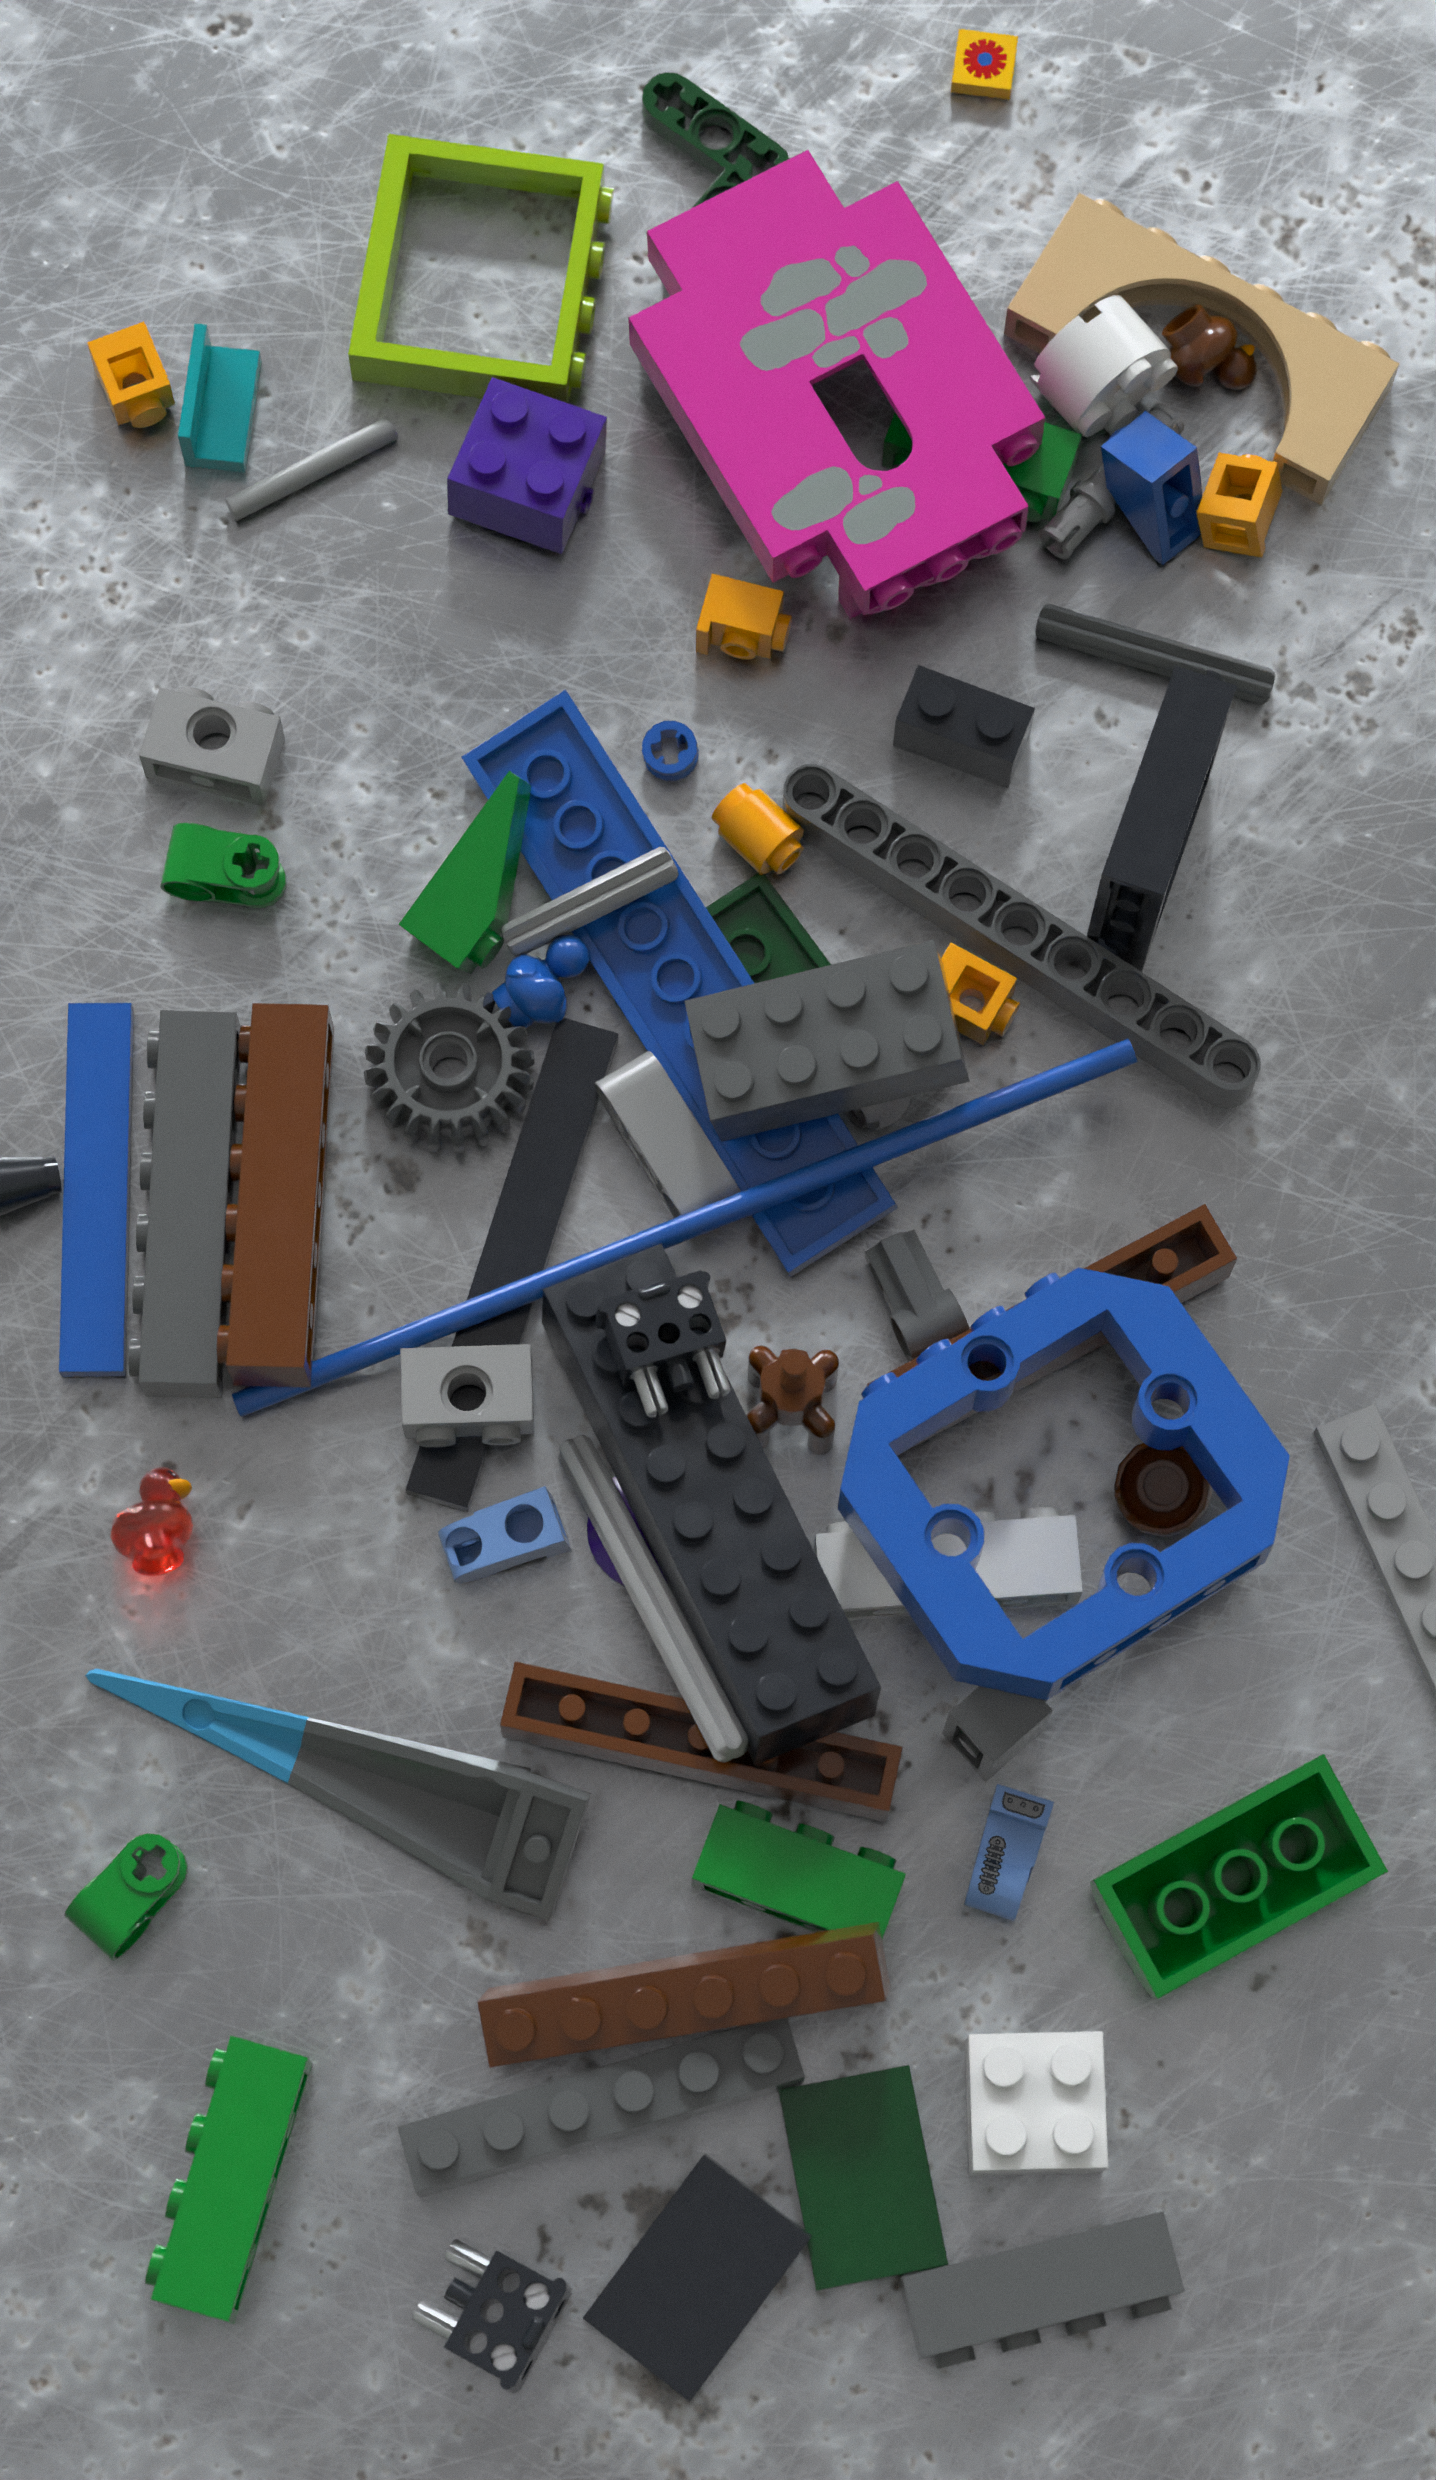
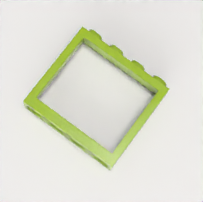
M388 134L348 352L352 380L483 398L493 377L569 404L571 388H581L582 379L585 377L587 355L586 353L578 352L581 333L591 334L594 324L596 298L587 297L590 278L601 279L604 264L605 243L596 242L599 223L610 224L612 217L614 188L605 187L604 163ZM413 176L579 199L551 366L384 342Z

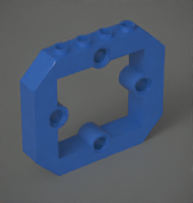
M1079 1267L1061 1278L1057 1273H1051L1041 1278L1025 1292L1024 1296L1026 1299L1007 1311L1003 1306H997L987 1311L971 1325L970 1329L972 1332L955 1343L951 1344L948 1339H943L933 1344L916 1359L918 1365L898 1378L893 1372H890L870 1383L862 1391L863 1399L858 1404L837 1506L847 1524L954 1681L1042 1700H1049L1264 1564L1275 1540L1290 1458L1286 1449L1169 1286ZM1102 1331L1141 1386L1132 1410V1426L1137 1437L1147 1446L1157 1450H1172L1183 1446L1228 1510L1162 1552L1144 1543H1129L1117 1548L1108 1558L1097 1593L1022 1639L976 1572L984 1545V1528L979 1517L969 1508L959 1504H943L932 1508L897 1456L971 1410L990 1412L1002 1407L1010 1399L1017 1382ZM977 1361H988L998 1367L1002 1375L992 1381H983L976 1378L970 1372L969 1366ZM1159 1399H1169L1181 1407L1184 1415L1177 1419L1162 1418L1153 1410L1151 1403ZM941 1534H953L964 1542L966 1550L957 1556H946L934 1548L932 1540ZM1125 1573L1139 1574L1148 1581L1151 1591L1141 1596H1133L1126 1593L1120 1587L1117 1578Z

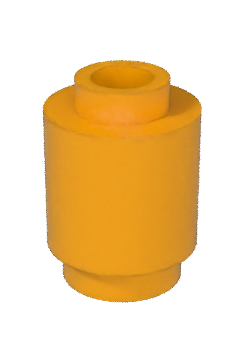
M742 783L730 791L712 814L711 819L719 826L718 834L760 875L767 874L772 870L777 874L783 873L795 863L804 850V847L799 843L804 834V829L762 789L753 790L747 783Z

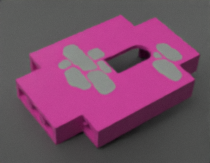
M806 150L647 231L648 260L670 297L628 317L630 346L772 583L788 575L791 578L806 575L814 570L821 563L823 557L827 555L839 574L838 600L848 617L852 619L861 613L864 616L867 613L872 615L891 610L907 601L917 587L921 585L927 587L937 582L947 581L962 572L968 565L969 560L973 558L981 559L991 554L1001 553L1020 540L1022 533L1026 530L1029 506L1003 464L1006 463L1008 466L1020 464L1038 450L1039 445L1042 444L1045 416L898 181L844 208L809 150ZM862 359L903 423L913 444L908 459L899 467L888 471L869 469L856 459L812 387L813 384Z

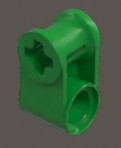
M178 823L173 826L160 885L164 892L189 901H214L251 908H266L275 904L283 896L287 887V876L280 863V857L274 844L267 838L259 835L217 830L196 823ZM256 865H264L265 869L256 870ZM256 870V872H255V874H254V878H249V879H247V878L245 877V874H247V875L253 874L254 871Z
M147 1833L136 1836L127 1843L102 1873L93 1878L77 1894L66 1909L64 1916L112 1961L117 1960L138 1941L151 1924L153 1918L181 1889L186 1881L188 1872L186 1857L179 1847L161 1835ZM149 1853L157 1858L167 1853L161 1861L167 1872L159 1880L151 1875L142 1880L147 1869L141 1862Z

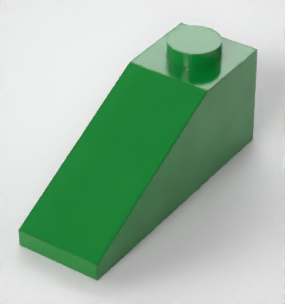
M511 771L503 778L398 924L457 969L472 974L477 966L481 969L487 967L504 944V939L500 936L501 928L504 924L508 923L532 788L529 783Z

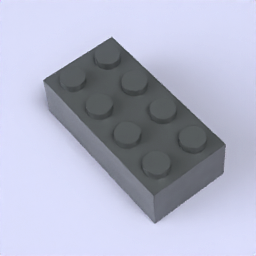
M935 940L684 1001L709 1118L721 1142L970 1082L944 967Z

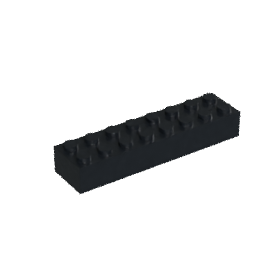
M659 1244L543 1289L542 1325L675 1600L749 1738L747 1750L754 1765H758L874 1717L881 1685L728 1377L727 1380L731 1388L730 1392L724 1397H721L719 1392V1398L712 1399L707 1393L698 1365L689 1367L694 1386L682 1392H673L667 1374L658 1376L668 1410L662 1415H659L657 1411L656 1417H648L646 1415L635 1383L623 1386L604 1329H598L595 1326L598 1303L603 1298L678 1277L662 1244ZM698 1330L692 1331L698 1335L704 1334L703 1332ZM661 1340L662 1342L667 1344L673 1343L671 1340ZM636 1348L629 1349L635 1353H642L641 1350Z

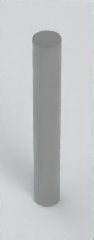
M385 417L226 498L227 507L235 521H238L398 439V434L391 420Z

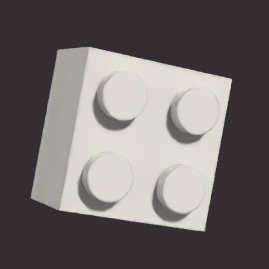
M1103 2031L968 2034L964 2041L969 2176L1103 2173L1108 2168Z

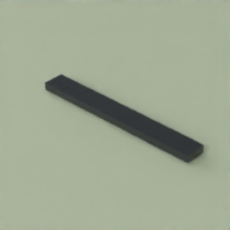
M564 1017L555 1024L467 1300L546 1269L600 1100L594 1083L608 1075L619 1040L618 1033ZM535 1301L456 1332L452 1347L522 1344ZM463 1385L453 1392L450 1403L459 1410L471 1411L478 1408L484 1402L486 1394L475 1385ZM482 1436L456 1437V1444L452 1446H419L407 1483L406 1493L469 1512L490 1445L482 1442Z

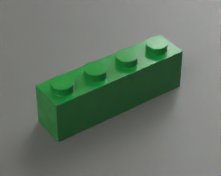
M230 2036L226 2050L215 2049L205 2080V2087L214 2089L207 2115L196 2113L186 2141L185 2152L194 2154L187 2181L178 2178L175 2180L166 2207L165 2218L174 2220L167 2247L159 2244L155 2246L148 2265L145 2284L154 2286L151 2300L235 2325L313 2063L308 2057L235 2036Z

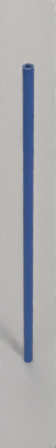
M1125 1039L312 1362L311 1388L249 1386L232 1393L234 1404L241 1417L400 1355V1348L423 1346L543 1298V1289L659 1244H662L665 1250L1137 1063L1136 1054L1130 1040Z

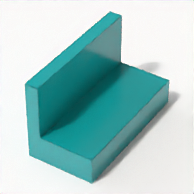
M196 323L194 324L178 431V440L184 464L186 467L245 473L262 362L260 351L211 346L207 325Z

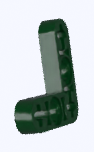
M664 72L655 75L646 83L642 94V114L645 123L657 134L718 177L693 207L753 178L752 164L762 169L768 163L776 166L789 159L788 153L780 144L686 77L678 73ZM674 96L679 97V110L671 106L663 112L658 110L659 97L666 101L671 100ZM685 116L692 120L688 130H685ZM713 125L722 126L732 133L733 139L725 148L710 149L700 141L699 136L701 132ZM744 145H747V158L740 155Z

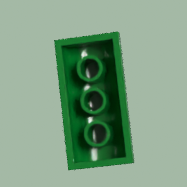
M1321 1754L1090 1881V1886L1102 1918L1127 1964L1149 1995L1154 1999H1159L1387 1873L1388 1870L1326 1756Z

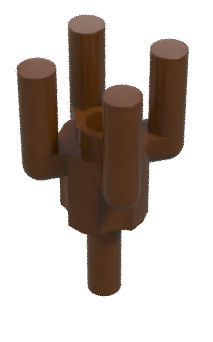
M762 1345L756 1346L750 1351L748 1357V1381L753 1387L759 1388L760 1403L747 1413V1418L763 1449L768 1445L770 1430L777 1424L786 1426L802 1425L808 1432V1447L814 1454L824 1455L832 1449L835 1421L822 1407L824 1392L831 1391L837 1383L839 1359L833 1351L821 1350L811 1359L807 1351L795 1348L782 1350L779 1357L770 1348Z

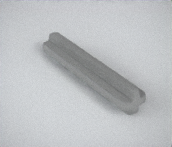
M658 847L504 924L501 928L503 939L515 957L528 954L552 942L553 939L566 935L676 880L678 877L677 867L669 851L665 847Z

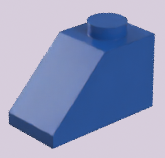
M1145 411L1126 427L1117 429L1109 437L1108 441L1101 446L1107 489L1153 558L1164 565L1201 535L1197 509L1203 492L1198 450L1196 446Z

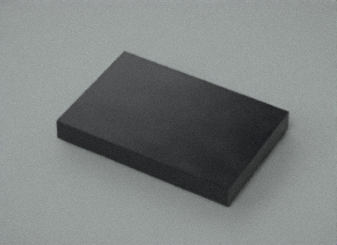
M705 2153L595 2300L583 2319L690 2402L812 2238V2235Z

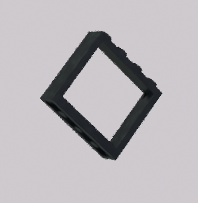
M1176 665L1174 667L1101 876L1087 932L1088 938L1141 972L1144 969L1206 790L1237 687L1225 682L1222 675L1211 669H1208L1207 675H1203Z

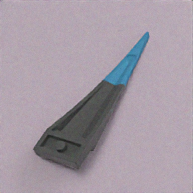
M101 1669L90 1670L85 1675L89 1682L207 1740L335 1809L441 1871L484 1899L549 1921L552 1917L591 1793L530 1773L531 1768Z

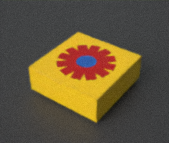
M959 29L951 92L1010 100L1018 36Z

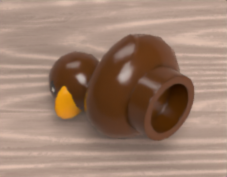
M1197 304L1182 311L1163 329L1162 335L1170 345L1171 359L1178 366L1174 376L1184 384L1192 387L1201 386L1204 383V375L1216 368V376L1219 382L1224 387L1233 390L1244 389L1254 381L1257 374V362L1252 355L1255 345L1245 344L1240 347H1234L1237 342L1238 333L1234 324L1228 318L1216 315L1209 316L1201 304Z

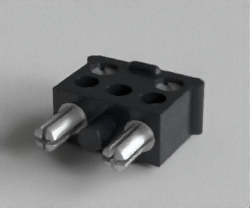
M699 1270L603 1298L598 1303L595 1326L598 1329H604L623 1386L636 1384L648 1417H656L657 1411L659 1415H662L668 1410L658 1376L667 1374L673 1392H682L694 1386L689 1367L698 1365L710 1398H719V1392L721 1397H724L731 1390L720 1358H723L727 1340L708 1290L710 1274L706 1271ZM698 1330L703 1332L704 1334L698 1335L692 1331ZM667 1339L671 1340L673 1343L667 1344L662 1342L661 1340ZM636 1348L641 1350L642 1353H635L629 1349Z
M456 2239L449 2245L450 2247L487 2267L486 2270H483L449 2250L446 2251L445 2259L448 2262L480 2279L476 2288L456 2277L448 2286L444 2299L464 2309L460 2318L458 2319L426 2300L420 2301L417 2305L420 2309L453 2326V2331L415 2310L412 2319L447 2339L444 2346L445 2349L501 2379V2387L510 2393H515L521 2390L572 2294L571 2286L562 2278L552 2281L497 2250L493 2257L490 2258ZM512 2273L519 2274L520 2283L517 2289L512 2292H505L503 2281L506 2276ZM497 2303L502 2304L504 2312L501 2319L493 2323L488 2322L486 2314L489 2307ZM477 2334H485L487 2337L485 2349L479 2353H472L470 2343L473 2337Z

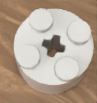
M1111 296L1094 304L1101 314L1087 324L1079 315L1070 321L1054 336L1037 357L1033 366L1041 375H1030V381L1077 433L1083 434L1082 436L1090 437L1104 428L1112 435L1117 429L1126 427L1138 414V410L1134 406L1149 391L1155 392L1165 386L1178 370V366L1171 359L1170 350L1121 296Z

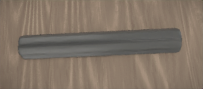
M1045 604L1036 624L1035 636L1038 639L1167 677L1172 676L1175 665L1203 675H1207L1208 669H1211L1222 675L1225 682L1237 686L1234 696L1260 704L1266 703L1270 698L1275 681V671L1272 668L1052 604Z

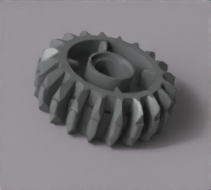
M438 983L434 986L435 1000L425 1002L423 994L419 990L414 989L410 993L413 1009L409 1012L401 1005L392 1003L389 1007V1014L395 1026L376 1022L373 1027L374 1036L382 1044L366 1046V1060L375 1066L364 1071V1079L366 1085L377 1088L370 1095L373 1108H389L383 1117L385 1125L389 1129H393L407 1122L403 1132L406 1142L413 1144L423 1132L428 1133L427 1144L430 1151L437 1152L442 1144V1137H451L454 1151L461 1153L465 1150L464 1135L474 1133L477 1143L480 1146H485L489 1143L487 1125L491 1123L497 1130L503 1133L510 1129V1120L503 1109L513 1113L524 1112L526 1108L525 1099L517 1092H526L533 1089L534 1077L524 1070L535 1064L533 1050L521 1048L529 1040L528 1031L524 1026L511 1027L512 1023L508 1020L511 1017L509 1006L501 1008L492 1014L495 1000L493 994L489 991L483 994L475 1004L471 1002V987L464 983L460 986L457 998H448L445 985ZM446 1057L459 1058L467 1065L462 1074L451 1079L441 1078L432 1070L438 1061Z

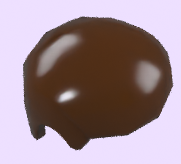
M1142 1443L1134 1446L1118 1465L1114 1497L1123 1517L1131 1526L1143 1533L1167 1538L1189 1531L1206 1514L1212 1498V1487L1183 1446L1172 1450H1157Z

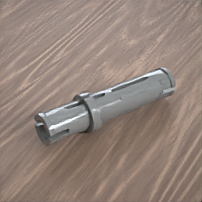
M1156 403L1150 408L1149 413L1177 434L1180 435L1184 431L1181 419L1176 420L1172 425L1169 424L1177 414L1168 406ZM1103 463L1087 481L1080 480L1070 489L1071 499L1046 526L1039 530L1038 535L1041 542H1047L1050 537L1053 538L1046 548L1059 558H1069L1073 550L1098 523H1107L1115 513L1114 505L1117 502L1106 487Z

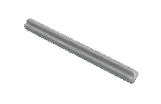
M585 1435L565 1440L559 1446L560 1453L558 1454V1459L714 1758L720 1762H727L742 1756L747 1751L749 1738L592 1440Z

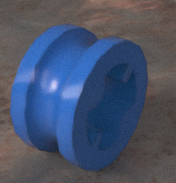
M662 721L652 726L646 732L642 741V754L647 769L656 778L664 781H679L688 777L695 770L699 761V749L693 731L685 724L678 721ZM675 738L677 747H680L683 743L687 745V750H682L678 753V763L666 764L664 756H661L658 760L654 758L653 753L663 749L662 740Z

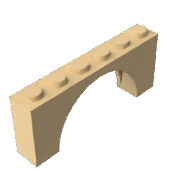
M1079 193L1007 307L1004 335L1040 354L1054 336L1078 315L1086 324L1100 315V310L1094 304L1111 296H1121L1131 308L1151 305H1175L1189 308L1201 304L1207 313L1228 318L1235 328L1247 336L1263 354L1280 388L1284 409V430L1282 440L1275 451L1272 462L1278 463L1281 484L1322 506L1389 394L1400 363L1392 360L1389 354L1377 344L1369 341L1358 342L1338 331L1336 326L1326 317L1313 312L1304 313L1285 303L1282 297L1272 288L1262 284L1252 285L1231 274L1230 270L1221 261L1210 256L1199 257L1180 247L1175 239L1165 231L1155 227L1145 228L1126 218L1123 212L1111 202L1103 199L1092 200Z

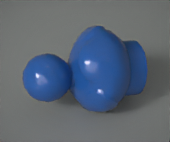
M561 935L553 939L548 945L545 959L528 954H522L513 958L508 964L505 982L494 989L492 994L499 1009L510 1007L511 1017L508 1020L515 1027L524 1026L527 1029L534 1022L542 1024L557 1023L563 1019L567 1013L568 1005L559 977L573 978L580 975L587 968L589 962V949L581 938L574 935Z

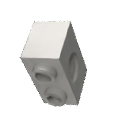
M182 686L178 688V691L159 687L139 758L147 778L265 806L285 736L280 716L274 715L271 709L259 703L240 701L235 706L214 701L212 695L194 687ZM211 733H223L230 737L228 742L217 750H206L199 746L200 741Z
M531 1344L400 1348L402 1427L405 1439L417 1438V1445L423 1447H447L456 1444V1437L482 1436L484 1444L510 1445L519 1443L521 1435L534 1434ZM463 1385H475L485 1392L486 1397L484 1402L475 1410L462 1411L450 1403L453 1392Z

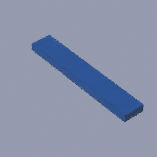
M68 1003L59 1373L61 1377L126 1376L134 1016L132 1003Z

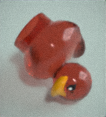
M166 1467L154 1468L143 1476L139 1485V1494L142 1502L130 1505L117 1514L113 1519L110 1538L116 1551L130 1559L133 1569L145 1576L164 1575L177 1569L184 1560L183 1547L190 1539L193 1530L192 1516L188 1508L180 1502L190 1494L192 1485L189 1481L181 1479L177 1473Z

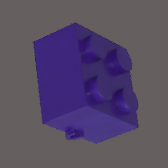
M492 377L447 477L448 515L563 554L580 512L587 514L593 501L594 489L591 486L606 454L607 417Z

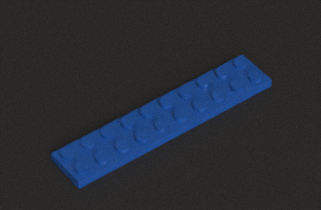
M566 689L461 757L487 799L491 797L509 771L532 786L521 853L551 900L658 847H665L669 851ZM671 853L670 855L678 870L676 880L572 931L574 936L581 938L587 945L589 960L646 1050L653 1053L666 1071L741 1192L858 1146L839 1114L721 1142L709 1118L684 1001L755 983ZM872 1167L753 1214L752 1217L792 1277L898 1209V1206Z

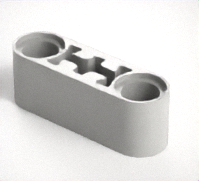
M645 1052L594 1083L595 1090L599 1093L603 1106L674 1218L741 1192L673 1082L652 1052Z

